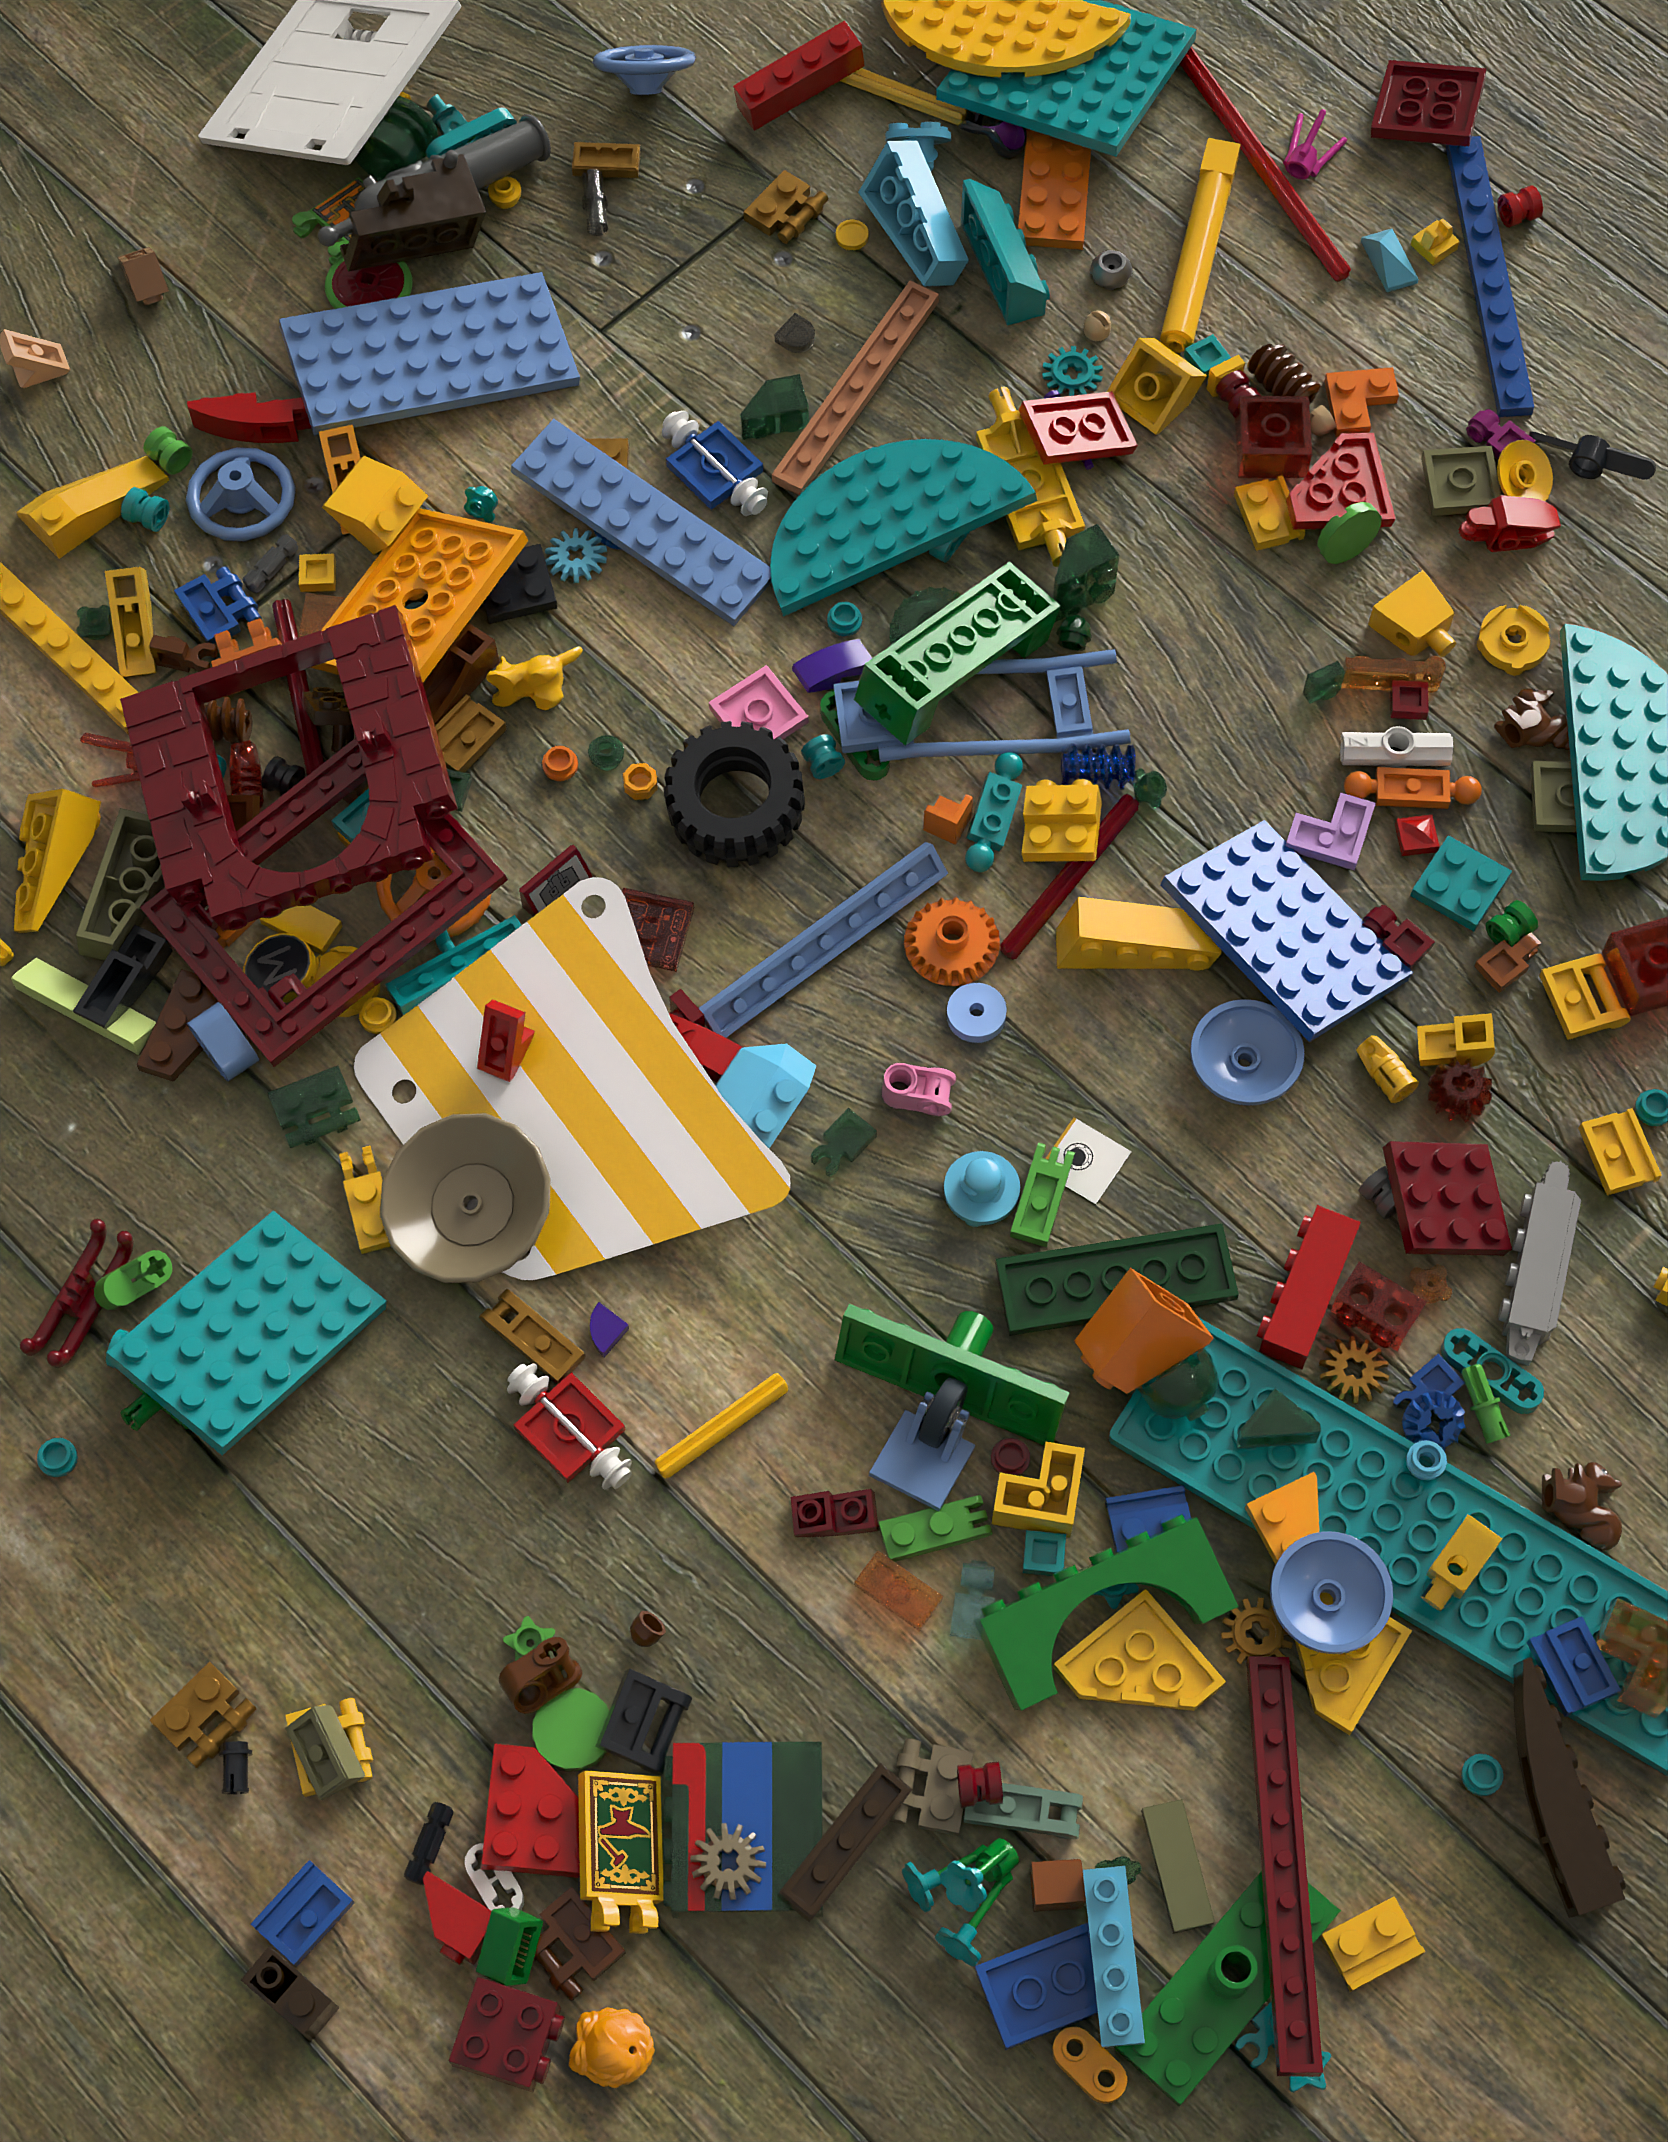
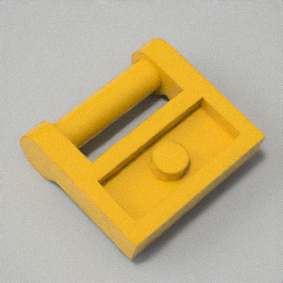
M1593 954L1542 969L1539 975L1567 1040L1607 1028H1619L1631 1020L1627 1009L1622 1008L1604 970L1606 963L1601 954ZM1584 973L1590 974L1607 1011L1606 1013H1600L1585 980Z

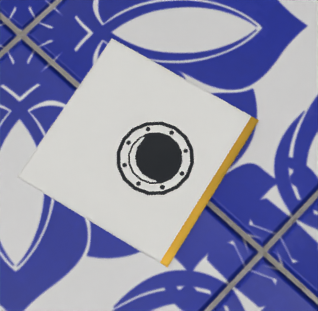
M1074 1117L1054 1145V1147L1060 1148L1058 1163L1064 1164V1157L1067 1151L1075 1152L1066 1187L1094 1204H1097L1132 1152ZM1051 1151L1049 1152V1154L1047 1155V1157H1046L1045 1159H1048V1160H1049Z

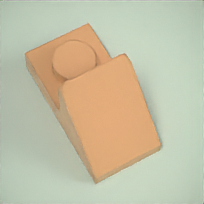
M5 329L1 332L0 348L6 364L12 365L21 388L66 375L70 371L61 344Z

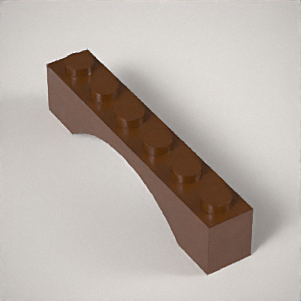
M469 622L423 684L435 726L466 694L469 696L486 678L489 671H492L500 663L495 639ZM364 781L343 799L351 804L369 788L368 781Z

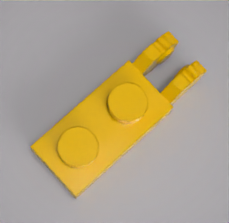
M371 1146L362 1148L363 1161L367 1166L369 1174L354 1178L352 1170L354 1167L348 1152L339 1154L345 1176L343 1184L362 1254L390 1247L380 1218L383 1179L380 1171H377Z

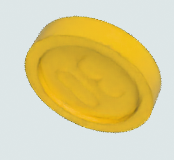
M850 219L843 221L836 228V242L846 250L861 249L868 242V228L859 220Z

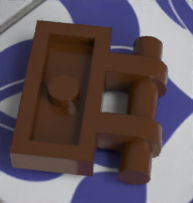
M572 1886L539 1914L549 1928L540 1935L533 1962L537 1960L551 1976L549 1982L556 1991L561 1989L570 2001L578 1997L584 1990L574 1978L577 1973L584 1969L589 1977L595 1981L626 1954L623 1947L609 1931H591L592 1910L584 1900H580L579 1894ZM558 1940L562 1942L573 1956L564 1965L550 1949Z

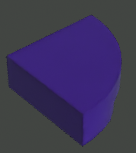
M598 1302L591 1314L590 1333L595 1348L605 1358L629 1330V1325Z

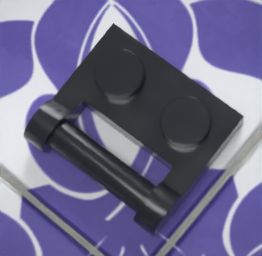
M632 1669L625 1670L595 1747L636 1764L650 1773L662 1776L667 1765L664 1759L683 1710H688L692 1697ZM663 1700L668 1704L651 1751L647 1753L641 1749L659 1702Z

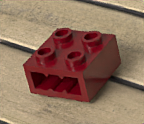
M477 1977L448 2061L453 2067L533 2093L536 2083L543 2084L547 2077L551 2059L545 2056L550 2041H558L565 2016L559 2015L561 2007L558 2002Z

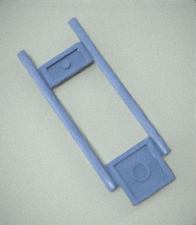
M1112 649L1038 659H1001L993 661L977 673L1046 672L1057 739L914 743L913 740L905 746L854 701L859 681L833 684L842 753L879 749L880 762L915 757L1000 755L1005 752H1014L1016 754L1061 753L1131 744L1129 729L1093 734L1082 668L1117 663L1116 651Z

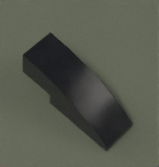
M134 925L118 952L113 949L111 950L73 1012L107 1029L134 1004L161 970L173 952L168 941L144 928Z

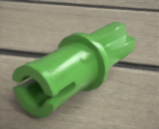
M1475 1364L1464 1368L1462 1376L1474 1405L1469 1408L1470 1411H1474L1486 1444L1511 1436L1498 1405V1402L1501 1400L1499 1397L1494 1399L1483 1367L1480 1364Z

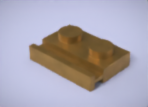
M467 694L435 726L446 768L458 778L507 730L506 723L481 704L473 702Z

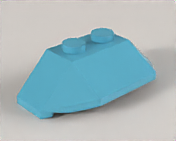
M788 1044L744 1047L739 1049L715 1086L722 1097L756 1136L770 1148L808 1091L816 1065Z

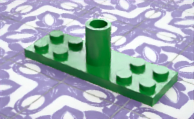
M852 1304L848 1305L843 1315L834 1361L925 1397L927 1391L936 1396L942 1384L949 1377L955 1378L968 1386L967 1396L962 1409L969 1412L970 1416L1044 1446L1045 1442L1054 1443L1070 1393L1060 1389L1053 1383L1040 1381L1023 1374L1018 1369L1006 1367L983 1358L984 1350L993 1334V1325L986 1317L973 1311L961 1312L957 1316L945 1342L916 1331L906 1324L896 1323L876 1315L869 1309H861Z
M1262 1871L1143 2011L1142 2021L1145 2044L1114 2047L1116 2051L1178 2107L1271 1996ZM1308 1882L1312 1942L1314 1944L1341 1910ZM1221 1966H1233L1239 1971L1241 1979L1238 1982L1228 1980L1223 1975Z

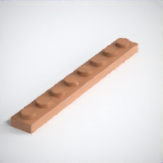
M911 280L907 283L772 473V483L797 495H800L812 483L939 303L938 293Z

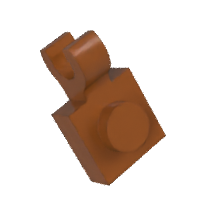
M1532 933L1527 934L1513 947L1503 940L1479 958L1474 967L1500 993L1528 971L1529 965L1526 961L1538 953L1536 948L1541 945V942Z

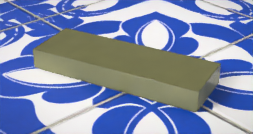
M1183 1799L1142 1808L1141 1812L1173 1934L1214 1925L1215 1920Z

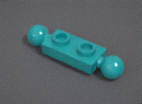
M1005 752L997 757L994 764L996 774L992 772L987 774L966 836V839L977 843L969 847L965 855L967 866L975 872H984L991 868L994 862L992 849L1000 851L1006 840L1022 789V784L1012 781L1019 777L1023 770L1022 759L1014 752Z

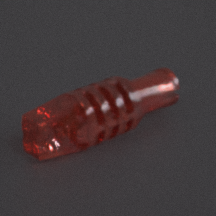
M251 740L234 743L231 745L229 762L231 795L260 796L261 808L264 803V791L261 785L262 768L256 745Z

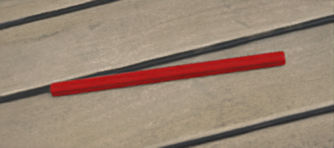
M1191 46L1180 62L1182 68L1234 141L1240 144V149L1332 278L1337 282L1348 278L1351 271L1348 263Z

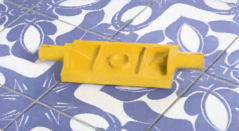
M1001 387L1002 397L998 388L994 389L989 393L988 397L997 418L990 428L976 431L978 446L980 449L1005 460L1017 469L1033 487L1037 496L1036 502L1005 515L1018 550L1046 544L1054 567H1061L1060 558H1062L1064 566L1068 565L1073 561L1074 555L1066 538L1084 534L1085 524L1061 463L1043 465L1020 412L1014 406L1009 389Z

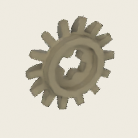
M722 1823L721 1836L717 1837L712 1829L709 1828L706 1830V1834L711 1841L708 1844L700 1840L695 1842V1846L702 1849L703 1853L702 1855H691L690 1862L701 1863V1867L693 1871L692 1875L693 1878L701 1875L706 1877V1880L700 1886L703 1891L711 1884L716 1887L713 1898L719 1899L722 1889L729 1890L730 1900H736V1888L741 1887L745 1895L751 1893V1890L746 1882L751 1879L759 1884L762 1880L761 1877L754 1873L755 1868H766V1862L755 1859V1855L765 1852L764 1847H751L750 1843L757 1837L754 1832L745 1839L741 1838L742 1825L738 1824L732 1835L728 1834L727 1823ZM734 1850L738 1853L736 1863L739 1867L734 1872L730 1868L722 1872L718 1869L721 1863L718 1854L722 1851L730 1854Z

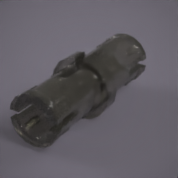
M589 169L587 173L584 172L582 174L584 187L582 208L586 210L587 232L593 236H601L603 232L606 233L608 231L606 219L608 198L606 195L604 196L603 175L601 171Z

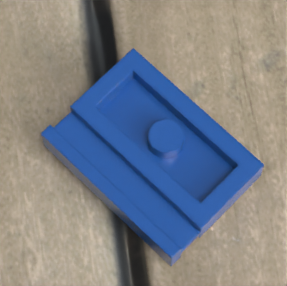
M1184 1485L1108 1497L1105 1500L1115 1553L1127 1548L1125 1540L1139 1533L1147 1531L1149 1537L1163 1531L1161 1523L1175 1516L1183 1514L1185 1520L1191 1518L1188 1502L1185 1497Z
M1582 1616L1550 1629L1537 1637L1529 1638L1526 1642L1538 1666L1541 1668L1564 1717L1615 1696L1621 1691Z
M309 1860L254 1919L251 1925L297 1967L355 1902Z

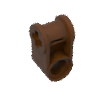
M552 1637L544 1640L535 1649L518 1660L509 1663L501 1671L499 1676L500 1687L518 1712L524 1714L533 1713L562 1692L573 1688L580 1681L582 1669L579 1663L572 1660L569 1656L570 1649L563 1638ZM549 1651L553 1652L555 1658L551 1659ZM562 1670H565L567 1674L566 1678H564V1676L562 1675Z

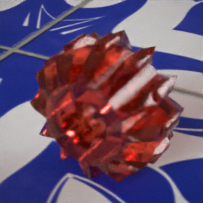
M1456 1057L1450 1060L1448 1066L1443 1063L1439 1064L1435 1071L1436 1074L1431 1075L1428 1081V1085L1431 1088L1428 1093V1101L1438 1102L1435 1107L1436 1114L1445 1110L1449 1112V1122L1454 1120L1456 1115H1460L1465 1123L1470 1120L1472 1114L1479 1117L1485 1110L1484 1105L1491 1102L1493 1095L1489 1090L1493 1084L1492 1079L1483 1077L1485 1073L1484 1066L1477 1069L1472 1068L1471 1058L1467 1059L1464 1065H1461ZM1459 1087L1463 1089L1464 1092H1459L1456 1090V1088Z

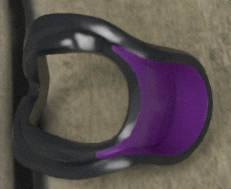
M975 113L973 122L965 120L959 124L960 129L969 133L987 135L995 151L1004 158L1018 155L1026 145V128L1002 120L993 126H982L981 123L984 115L980 113Z

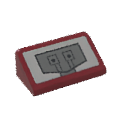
M570 845L519 889L522 907L532 917L581 880L592 878V874L577 847Z

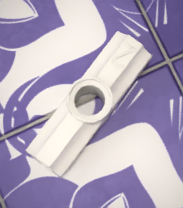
M1396 726L1391 727L1385 733L1342 732L1340 762H1342V765L1406 768L1407 766H1451L1453 737H1451L1450 733H1412L1405 727ZM1390 747H1396L1402 751H1394Z

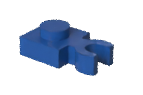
M1438 1353L1409 1378L1408 1381L1415 1389L1399 1393L1394 1398L1393 1405L1397 1407L1403 1401L1411 1402L1420 1394L1429 1391H1442L1453 1396L1465 1385V1382Z

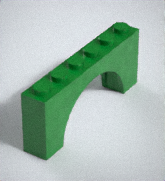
M1183 1514L1175 1516L1161 1523L1163 1531L1149 1537L1147 1531L1139 1533L1125 1540L1127 1548L1115 1554L1111 1548L1105 1549L1089 1557L1092 1564L1079 1571L1075 1565L1069 1566L1053 1574L1055 1582L1041 1588L1039 1582H1036L1017 1591L1019 1599L1005 1605L1003 1599H1000L981 1608L983 1616L975 1619L974 1622L1014 1710L1022 1711L1058 1693L1054 1684L1051 1665L1057 1634L1074 1608L1086 1598L1102 1589L1123 1583L1142 1584L1153 1587L1175 1599L1185 1609L1194 1624H1203L1239 1607L1197 1517L1185 1520Z

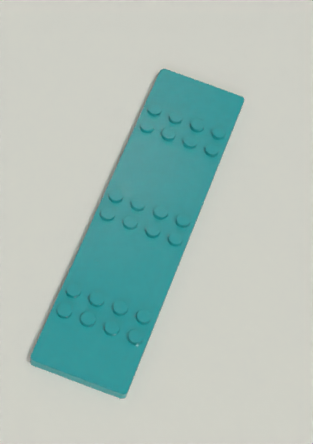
M1201 1318L1199 1319L1214 1338L1210 1344L1135 1390L1110 1430L1109 1441L1112 1445L1177 1484L1184 1485V1488L1254 1530L1256 1528L1245 1510L1247 1503L1315 1472L1318 1487L1319 1532L1331 1531L1348 1534L1363 1541L1378 1554L1389 1572L1393 1586V1605L1391 1611L1510 1683L1514 1684V1664L1531 1657L1534 1666L1538 1665L1526 1643L1529 1638L1537 1637L1550 1629L1582 1616L1621 1691L1615 1696L1585 1709H1580L1567 1717L1668 1776L1667 1590L1447 1463L1444 1472L1436 1479L1421 1480L1415 1477L1409 1471L1406 1464L1407 1453L1415 1443ZM1421 1456L1419 1458L1422 1466L1431 1467L1433 1465L1429 1457ZM1469 1514L1503 1539L1461 1599L1452 1595L1444 1608L1439 1611L1421 1598V1595L1432 1581L1427 1576V1573ZM1450 1564L1448 1570L1453 1575L1459 1576L1463 1572L1456 1564ZM1547 1684V1688L1543 1690L1549 1705L1553 1704L1562 1713Z

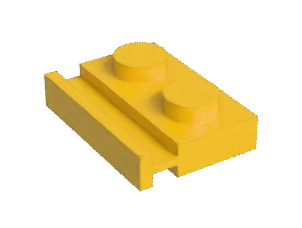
M1283 475L1278 476L1277 480L1269 481L1266 479L1235 487L1234 497L1256 551L1289 543L1291 539H1304L1305 529H1292L1286 499L1290 492Z
M1633 1108L1627 1109L1626 1112L1620 1114L1613 1113L1580 1124L1578 1129L1607 1196L1642 1186L1650 1181H1659L1662 1174Z
M1395 1896L1320 1936L1337 1970L1347 1983L1349 1992L1364 1986L1425 1953Z

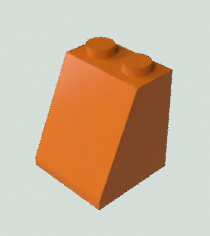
M1130 1268L1074 1341L1083 1353L1080 1357L1081 1360L1094 1370L1092 1376L1099 1384L1109 1390L1115 1386L1128 1394L1209 1345L1214 1338L1188 1303Z

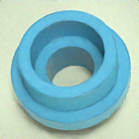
M1424 1440L1411 1446L1406 1456V1464L1409 1471L1415 1477L1421 1480H1433L1444 1472L1447 1465V1457L1444 1450L1437 1443ZM1427 1456L1432 1460L1433 1465L1431 1467H1424L1420 1464L1419 1458Z

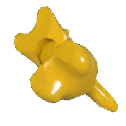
M578 646L556 657L538 655L519 664H510L501 656L499 665L496 666L494 671H489L486 675L487 681L499 690L493 695L492 703L496 706L506 707L516 703L523 697H531L539 709L549 710L555 707L564 697L561 689L564 679L562 668L576 661L583 652V649Z

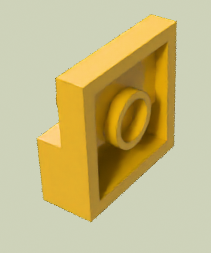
M1077 779L1072 782V785H1057L1051 780H1040L1036 783V786H1026L1023 810L1025 822L1022 844L1023 861H1096L1102 807L1099 786L1093 785L1085 779Z

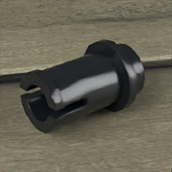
M245 1741L223 1743V1750L219 1751V1756L223 1757L222 1794L237 1795V1792L247 1794L249 1793L248 1756H252V1750L248 1749V1742Z

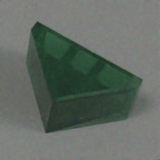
M1275 1388L1240 1429L1236 1440L1237 1449L1314 1444L1321 1433V1426L1318 1421Z

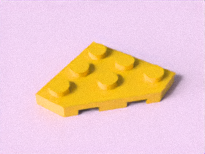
M1146 1589L1053 1664V1669L1079 1699L1195 1711L1225 1686L1226 1683L1224 1678Z
M1329 1593L1320 1594V1600L1324 1604H1333V1598ZM1389 1617L1382 1631L1370 1643L1358 1650L1343 1654L1317 1652L1295 1641L1314 1714L1350 1735L1412 1630Z

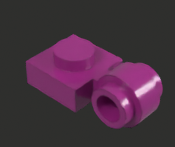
M1490 409L1477 412L1469 420L1468 427L1466 428L1468 436L1473 441L1478 443L1487 441L1486 446H1492L1493 455L1497 459H1499L1502 450L1514 441L1528 440L1533 443L1536 442L1535 439L1510 420L1503 427L1499 426L1500 419L1498 415Z

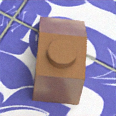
M150 247L117 257L132 295L137 302L143 300L144 305H148L164 299L162 293L169 290L156 254Z

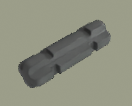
M282 535L275 543L277 547L272 546L255 564L256 570L251 569L243 577L242 581L248 590L253 593L260 592L266 585L264 581H270L287 562L285 558H291L298 550L297 542L289 535Z

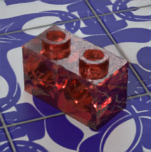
M1359 1261L1336 1296L1331 1312L1335 1313L1337 1319L1344 1325L1351 1328L1358 1327L1368 1333L1371 1340L1383 1348L1391 1347L1398 1352L1421 1316L1427 1302ZM1361 1294L1367 1298L1369 1303L1359 1305L1352 1300L1351 1295ZM1394 1314L1401 1319L1402 1324L1398 1326L1392 1325L1386 1321L1384 1316Z

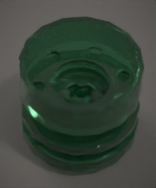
M398 96L356 155L355 160L369 175L381 181L395 170L406 168L419 160L422 161L426 157V150L429 144L438 137L437 127L431 117L420 106L407 98Z

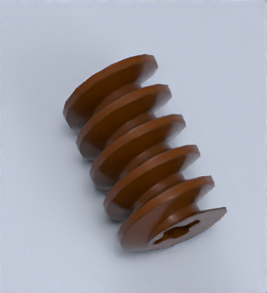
M1272 344L1264 345L1251 356L1247 369L1251 374L1255 375L1259 383L1263 384L1267 392L1272 393L1274 400L1280 402L1281 407L1289 412L1290 417L1297 416L1313 402L1321 385L1318 381L1311 382L1312 374L1310 372L1302 373L1304 369L1302 363L1297 362L1293 364L1295 356L1292 353L1286 354L1287 348L1284 344H1279L1274 348Z
M229 697L224 698L221 707L218 706L217 699L204 705L213 741L219 742L224 737L228 743H234L237 738L240 744L246 745L249 742L253 721L251 711L246 710L244 699L239 698L236 708H232Z

